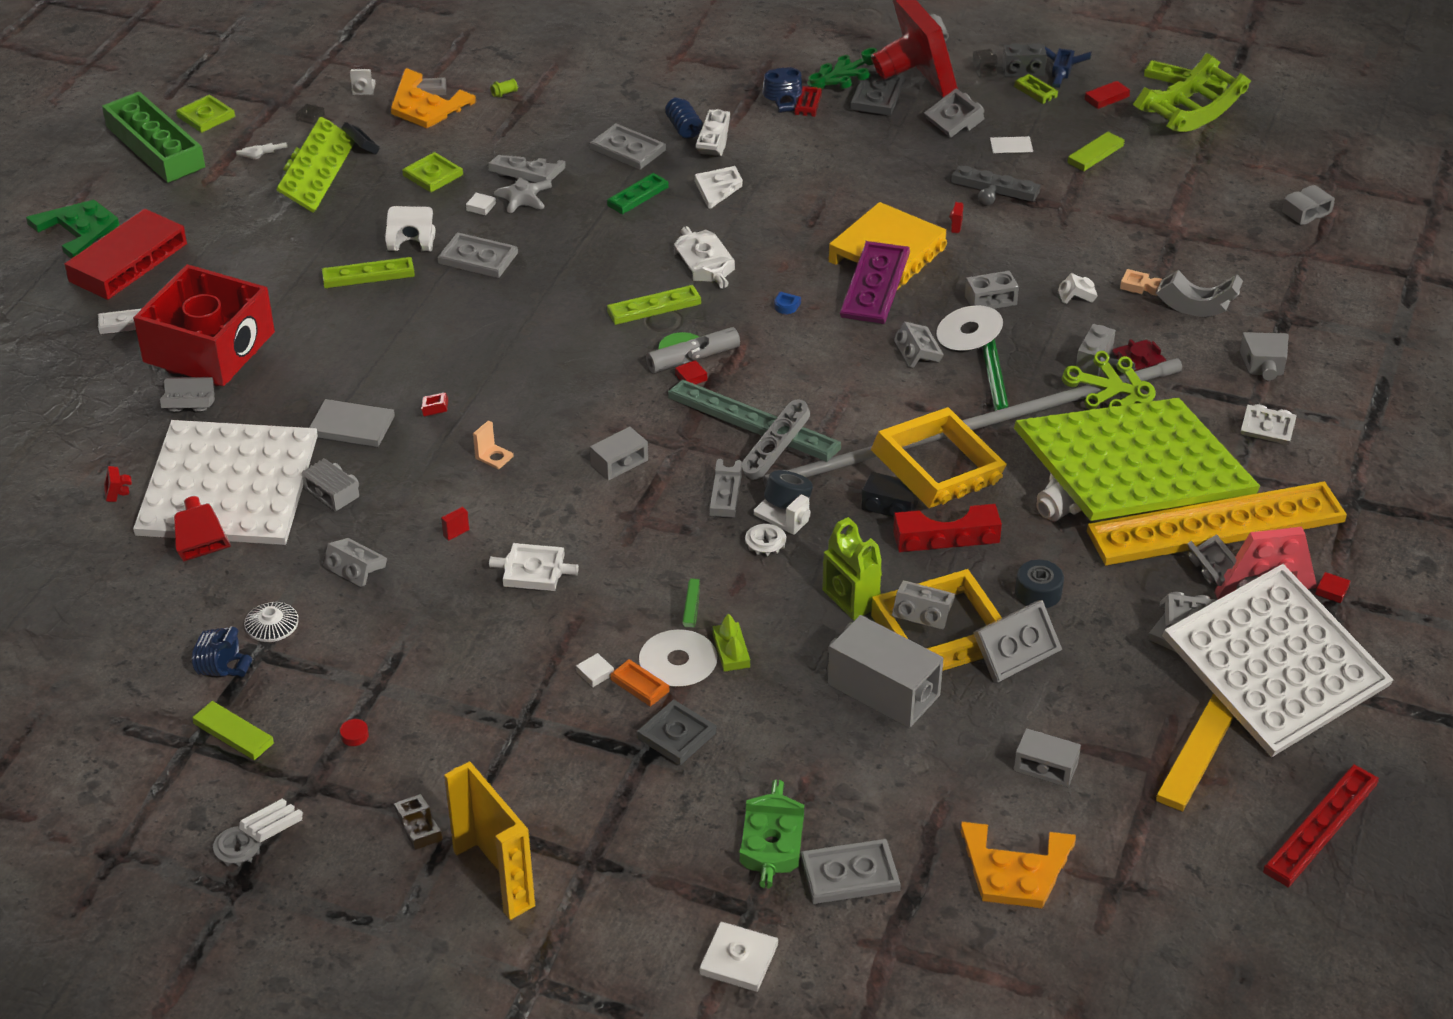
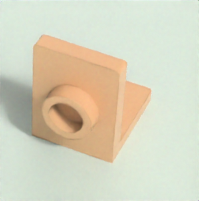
M487 421L473 433L475 459L500 469L514 457L512 452L494 444L492 422ZM497 453L504 456L500 460L490 459L491 455Z

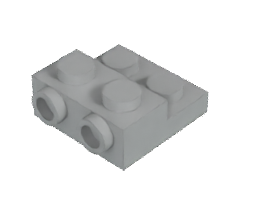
M954 89L924 112L926 119L950 138L963 128L970 131L985 119L983 115L984 109L981 104L973 102L967 93H962L958 89Z

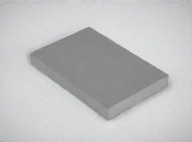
M614 124L590 142V149L641 170L666 150V144L619 124Z
M456 233L437 257L438 264L499 278L518 254V247Z
M325 399L309 428L317 429V438L379 447L395 415L393 409Z
M1043 600L1027 605L973 632L993 682H999L1062 650Z
M887 839L801 851V862L813 904L900 891L901 884Z

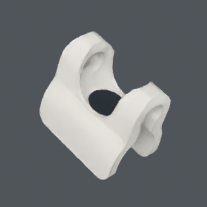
M392 206L389 208L385 235L387 251H398L400 244L406 240L418 241L421 245V251H432L436 232L435 226L432 225V208Z

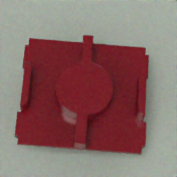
M1130 339L1128 345L1112 349L1113 354L1118 360L1124 356L1129 357L1135 363L1136 370L1134 371L1166 361L1154 341L1151 343L1147 339L1139 342H1134Z

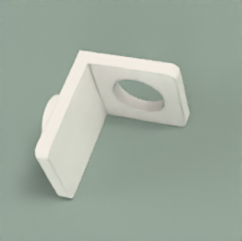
M351 69L350 77L353 95H373L375 80L371 77V70Z

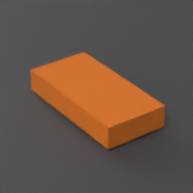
M630 659L610 674L611 681L650 707L669 692V685Z

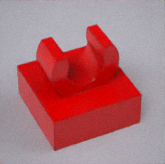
M108 466L104 481V492L107 502H116L118 494L123 496L129 495V487L122 485H131V476L126 474L119 475L118 467Z

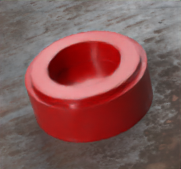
M351 719L344 722L340 727L342 742L348 746H359L365 743L369 737L367 724L360 719Z

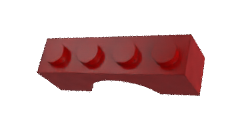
M996 504L970 506L968 513L963 518L952 522L932 520L926 517L920 510L894 513L893 532L898 551L909 552L1000 543L1002 523Z

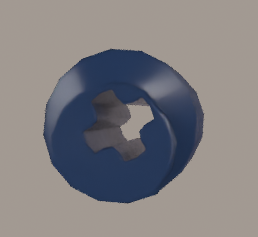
M674 97L666 104L665 113L680 136L683 138H693L701 132L703 122L687 100Z

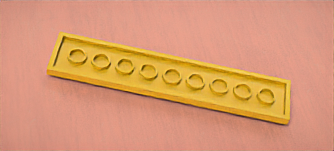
M1324 481L1089 523L1087 533L1106 566L1189 551L1187 543L1190 541L1198 547L1216 534L1224 544L1246 540L1250 532L1302 527L1304 530L1345 522L1347 514Z

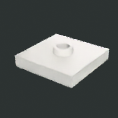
M720 922L700 966V975L758 992L778 946V938Z

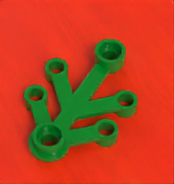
M867 48L861 52L862 58L852 63L848 55H842L838 58L834 69L831 63L821 65L819 72L813 73L808 77V87L823 89L825 85L839 84L840 88L845 89L852 85L849 76H857L858 80L868 79L870 75L867 68H855L864 64L868 66L874 65L871 54L877 52V49Z

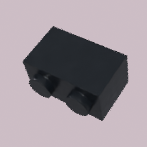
M871 471L862 490L861 509L894 517V513L915 511L919 498L899 478Z

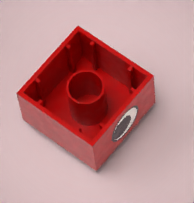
M188 264L133 317L144 363L164 368L169 373H180L190 377H212L214 386H225L275 332L267 287Z

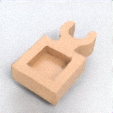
M1127 269L1121 281L1120 289L1143 294V291H1148L1151 295L1158 296L1156 291L1162 279H1150L1149 274Z

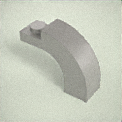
M1177 270L1161 280L1156 294L1167 305L1181 313L1198 317H1209L1221 314L1227 310L1230 301L1240 294L1243 280L1238 275H1235L1216 287L1203 288L1192 284Z

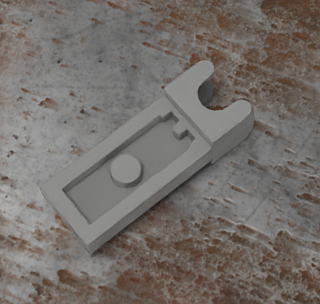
M722 459L717 460L710 503V516L735 517L742 478V462L740 460H736L733 467H725Z

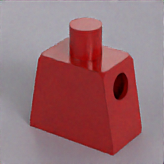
M197 496L186 498L184 500L186 510L177 512L174 515L176 550L183 562L231 547L212 506L208 503L201 505Z

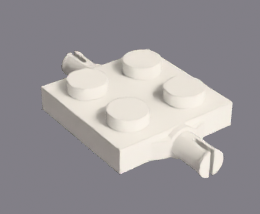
M513 543L511 552L506 558L491 556L489 560L490 568L505 569L503 576V586L555 591L558 579L562 574L577 576L579 569L578 564L563 563L565 556L563 547Z

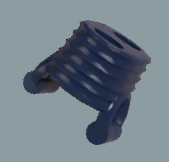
M792 67L769 70L764 74L763 95L766 99L776 102L779 113L794 111L796 98L802 94V76L798 69ZM787 95L792 99L791 102L780 103L783 96Z
M231 626L205 630L201 633L192 651V666L198 675L245 676L252 662V657L239 653L238 629ZM239 660L235 669L227 667L229 662Z

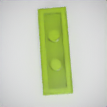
M1106 132L1068 156L1067 163L1085 171L1123 147L1124 139Z
M213 701L192 717L193 723L253 760L257 759L274 744L271 735Z

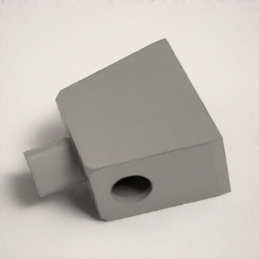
M1243 332L1240 354L1248 372L1252 375H1263L1265 380H1274L1277 375H1283L1287 360L1289 335L1287 333Z

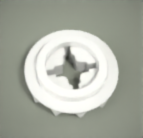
M772 524L756 525L750 528L745 535V544L748 545L749 551H755L757 555L766 553L769 556L771 552L778 554L780 549L785 548V532ZM764 536H766L769 543H764Z

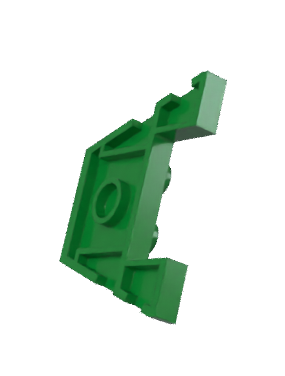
M94 199L26 217L27 224L38 233L56 224H60L73 234L76 239L62 245L63 253L71 259L91 246L95 240L101 239L119 226L118 217Z

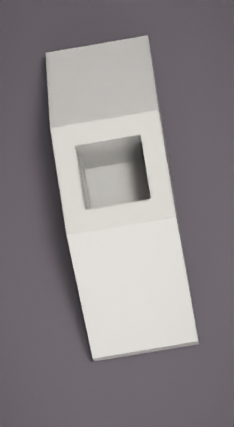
M719 109L709 110L696 143V148L701 154L722 156L727 140L730 112Z

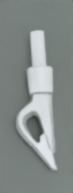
M270 143L263 146L247 147L236 151V154L250 159H259L265 153H273L274 150L287 148V143L275 145Z

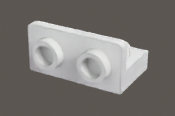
M1259 404L1247 405L1241 435L1289 445L1295 426L1296 415L1287 410L1276 411L1267 409V407Z

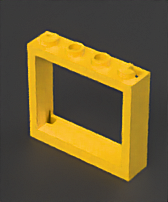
M949 407L878 431L871 447V451L928 508L940 504L944 505L955 498L959 499L968 493L978 492L984 487L995 485L1003 477L1002 473L1007 465ZM944 433L978 468L937 483L902 447Z
M969 569L918 583L951 592L955 595L965 593L986 625L1002 618ZM898 590L872 597L871 616L874 621L907 638L892 615ZM975 635L927 648L944 657L942 671L983 659Z

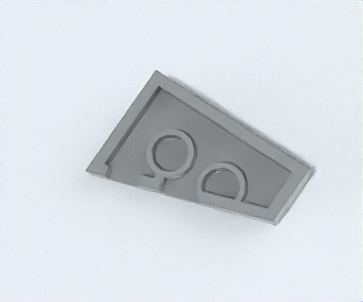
M498 155L489 162V171L496 172L501 176L516 177V179L521 177L524 180L535 183L548 179L551 181L565 169V161L558 160L557 164L546 163V159L538 158L537 161L529 162L524 157Z

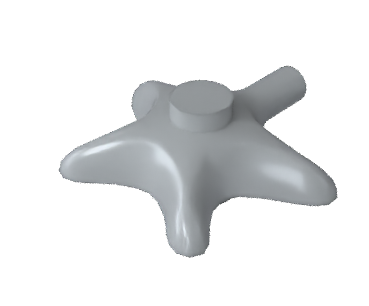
M519 177L515 184L494 191V195L509 201L507 212L509 213L514 212L518 206L528 205L537 209H543L545 206L536 194L539 191L552 188V183L549 179L538 183H528V181Z

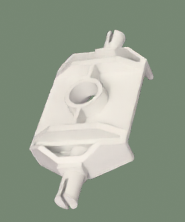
M683 227L681 229L683 236H680L674 244V254L679 253L692 271V280L716 281L720 288L723 289V286L726 288L728 281L725 277L735 270V260L716 234L708 230L692 233L689 227H686V229Z

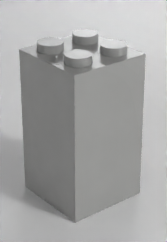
M862 615L853 623H849L844 632L837 639L834 638L828 646V685L909 728L940 696L944 657Z

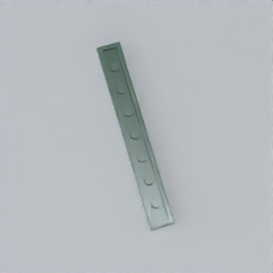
M683 379L668 391L669 399L762 436L777 419L774 415ZM783 426L777 433L785 434L789 431L790 427ZM804 427L800 429L788 444L789 447L826 462L841 450L840 441Z

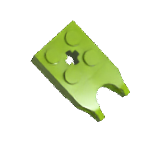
M849 517L837 522L829 538L828 550L824 552L822 590L854 621L860 615L864 616L870 613L872 610V597L881 594L882 560L878 544L871 538L866 542H862L857 525ZM849 525L846 534H840L842 529Z

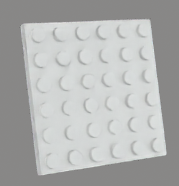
M171 420L133 528L135 536L175 538L174 515L177 512L186 510L184 505L186 498L197 496L201 505L208 503L212 506L229 541L286 545L303 488L302 471H306L309 467L318 436L317 429Z
M1284 564L1279 565L1164 630L1162 635L1271 757L1384 690L1393 681V678Z

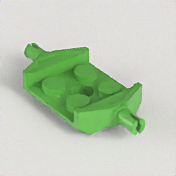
M777 780L772 781L771 794L746 800L740 863L747 869L760 871V886L762 888H765L766 881L767 888L772 887L773 875L775 873H790L799 865L804 804L783 795L784 782L782 780H779L778 787ZM768 837H776L779 840L777 842L770 843L767 842L765 839Z

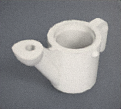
M1050 474L1049 484L1045 490L1037 495L1036 506L1039 513L1044 518L1057 521L1070 512L1072 514L1080 512L1079 506L1054 476Z

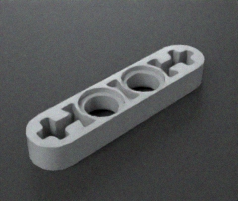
M800 399L791 401L742 462V468L747 478L751 480L762 478L808 421L810 411L805 401ZM783 426L790 427L789 431L785 434L777 433ZM767 445H775L772 452H763L764 447Z

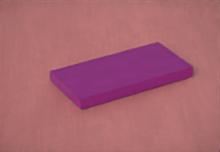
M872 241L865 242L840 311L841 318L885 324L910 254L909 247Z

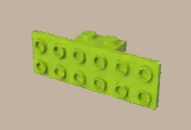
M320 117L301 149L296 147L290 157L291 159L286 163L283 168L286 174L276 190L314 213L355 141L331 121Z

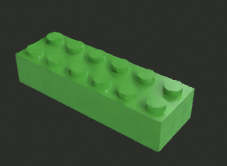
M140 91L102 105L106 127L167 183L205 168L202 146Z

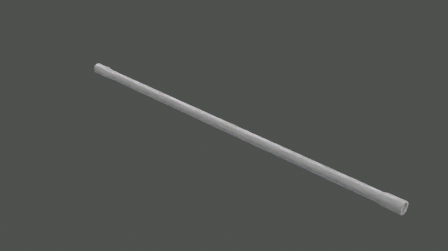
M1176 358L1135 371L1141 381H1146L1181 372L1182 364ZM1125 374L1119 376L1123 383L1131 384ZM1088 384L962 421L971 430H975L1086 398L1090 393L1097 394L1105 390V388ZM940 433L902 448L905 450L947 438L944 433ZM872 446L832 457L828 462L821 460L783 471L794 472L807 478L877 458V456L871 451ZM769 474L763 476L765 488L767 485Z

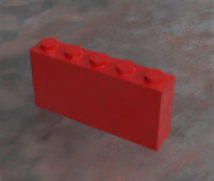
M143 209L67 261L65 268L68 281L109 300L185 246L187 240L184 226L147 209Z

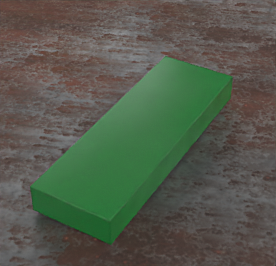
M652 173L607 199V206L623 215L669 188V183L664 178Z

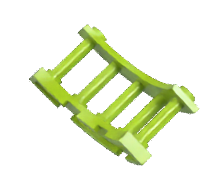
M1206 52L1200 62L1189 73L1190 77L1184 82L1178 81L1168 87L1167 91L1163 92L1144 87L1133 105L1145 112H1157L1169 120L1166 126L1174 131H1192L1223 114L1241 94L1247 91L1251 80L1241 73L1237 78L1229 75L1218 68L1221 62ZM1212 75L1230 84L1227 90L1220 96L1203 86ZM1194 93H1200L1213 102L1202 107L1190 100L1189 97ZM1182 104L1192 111L1177 109L1175 106Z

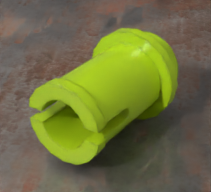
M514 78L501 83L494 82L490 86L491 94L493 97L498 98L502 97L503 94L516 92L518 89Z

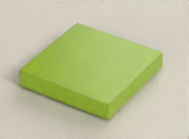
M207 95L176 110V115L179 119L202 133L234 118L235 112L213 96Z
M433 152L402 169V173L407 179L427 191L433 192L462 176L463 169Z

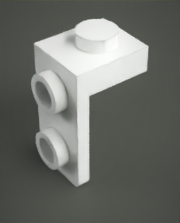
M801 494L786 510L772 505L765 499L754 509V515L794 535L809 521V498Z

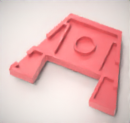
M1293 527L1250 532L1235 556L1237 561L1233 568L1228 569L1224 574L1225 581L1222 586L1216 587L1215 595L1219 600L1235 591L1239 582L1245 577H1260L1281 564H1284L1293 572L1294 576L1307 589L1316 588L1317 584L1303 528Z

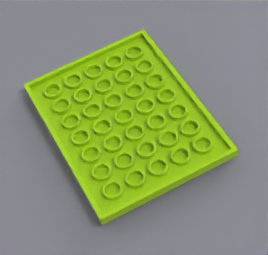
M1180 398L1016 420L1014 429L1090 521L1257 494L1260 485Z

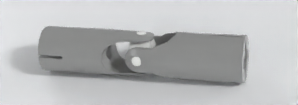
M730 327L687 342H681L646 354L647 364L650 371L656 373L693 360L740 346V338L737 330L734 327Z

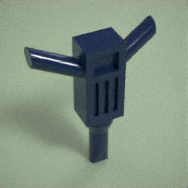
M1045 46L1047 57L1054 61L1052 77L1055 78L1052 87L1060 88L1062 79H1068L1072 65L1091 59L1092 51L1074 57V50L1059 48L1056 54Z

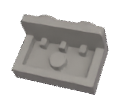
M212 377L166 378L164 380L165 394L160 398L161 408H168L169 411H181L183 408H193V411H204L215 401Z
M1217 534L1198 547L1192 541L1187 543L1191 551L1188 557L1195 567L1200 565L1203 568L1201 573L1209 584L1214 582L1216 586H1222L1225 581L1224 574L1228 569H1232L1237 561L1233 553Z

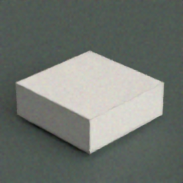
M475 193L467 202L466 210L487 215L496 204L495 197Z
M598 653L576 665V672L592 687L610 678V674L614 671V668Z

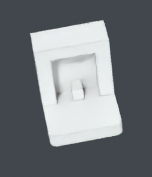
M1070 273L1058 288L1061 300L1066 304L1074 295L1092 303L1098 296L1094 283L1089 278H1082L1073 273Z

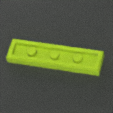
M1150 61L1145 69L1144 77L1175 84L1178 81L1184 82L1187 80L1192 70ZM1212 75L1203 86L1221 95L1226 90L1228 83Z
M412 257L322 269L324 288L415 277Z
M689 285L607 305V312L614 324L617 325L700 305L701 297L695 287Z

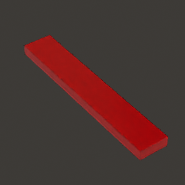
M1353 764L1264 866L1263 873L1289 888L1377 786L1379 778Z

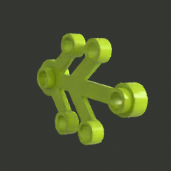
M1098 351L1093 358V362L1096 366L1100 367L1107 378L1083 373L1076 366L1067 367L1062 375V381L1068 387H1076L1081 382L1105 388V390L1097 394L1090 393L1087 395L1084 404L1090 410L1096 409L1100 403L1120 392L1129 395L1122 400L1113 399L1108 407H1112V405L1123 406L1133 403L1151 402L1156 394L1152 384L1140 380L1132 369V360L1126 356L1121 357L1117 363V369L1125 374L1131 384L1123 383L1108 362L1109 355L1105 351ZM1101 356L1105 361H1099L1097 357ZM1121 363H1127L1128 367H1123ZM1069 372L1076 373L1077 377H1072ZM1140 389L1147 391L1148 394H1142ZM1089 399H1094L1096 404H1091Z

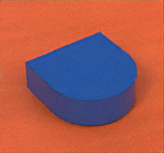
M779 292L775 298V310L781 314L794 313L801 304V297Z

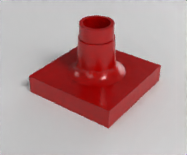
M893 0L903 36L871 54L877 73L882 80H886L917 67L944 98L954 89L958 88L942 28L917 0Z

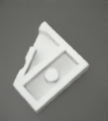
M736 166L695 174L694 178L708 209L714 207L741 188L743 182Z

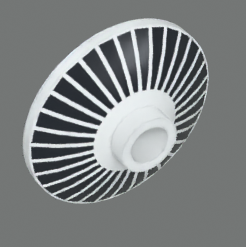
M281 602L265 603L255 607L248 613L245 619V630L251 638L257 641H279L295 631L299 622L298 614L288 604Z

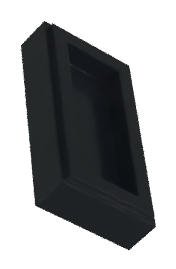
M344 122L341 129L361 148L374 154L378 153L380 150L379 146L363 130L348 122Z

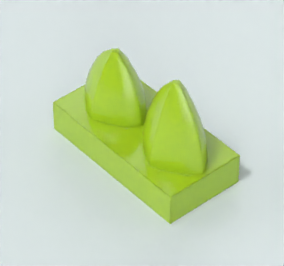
M727 614L721 625L712 626L713 637L723 671L750 668V657L739 622L735 623L732 616Z

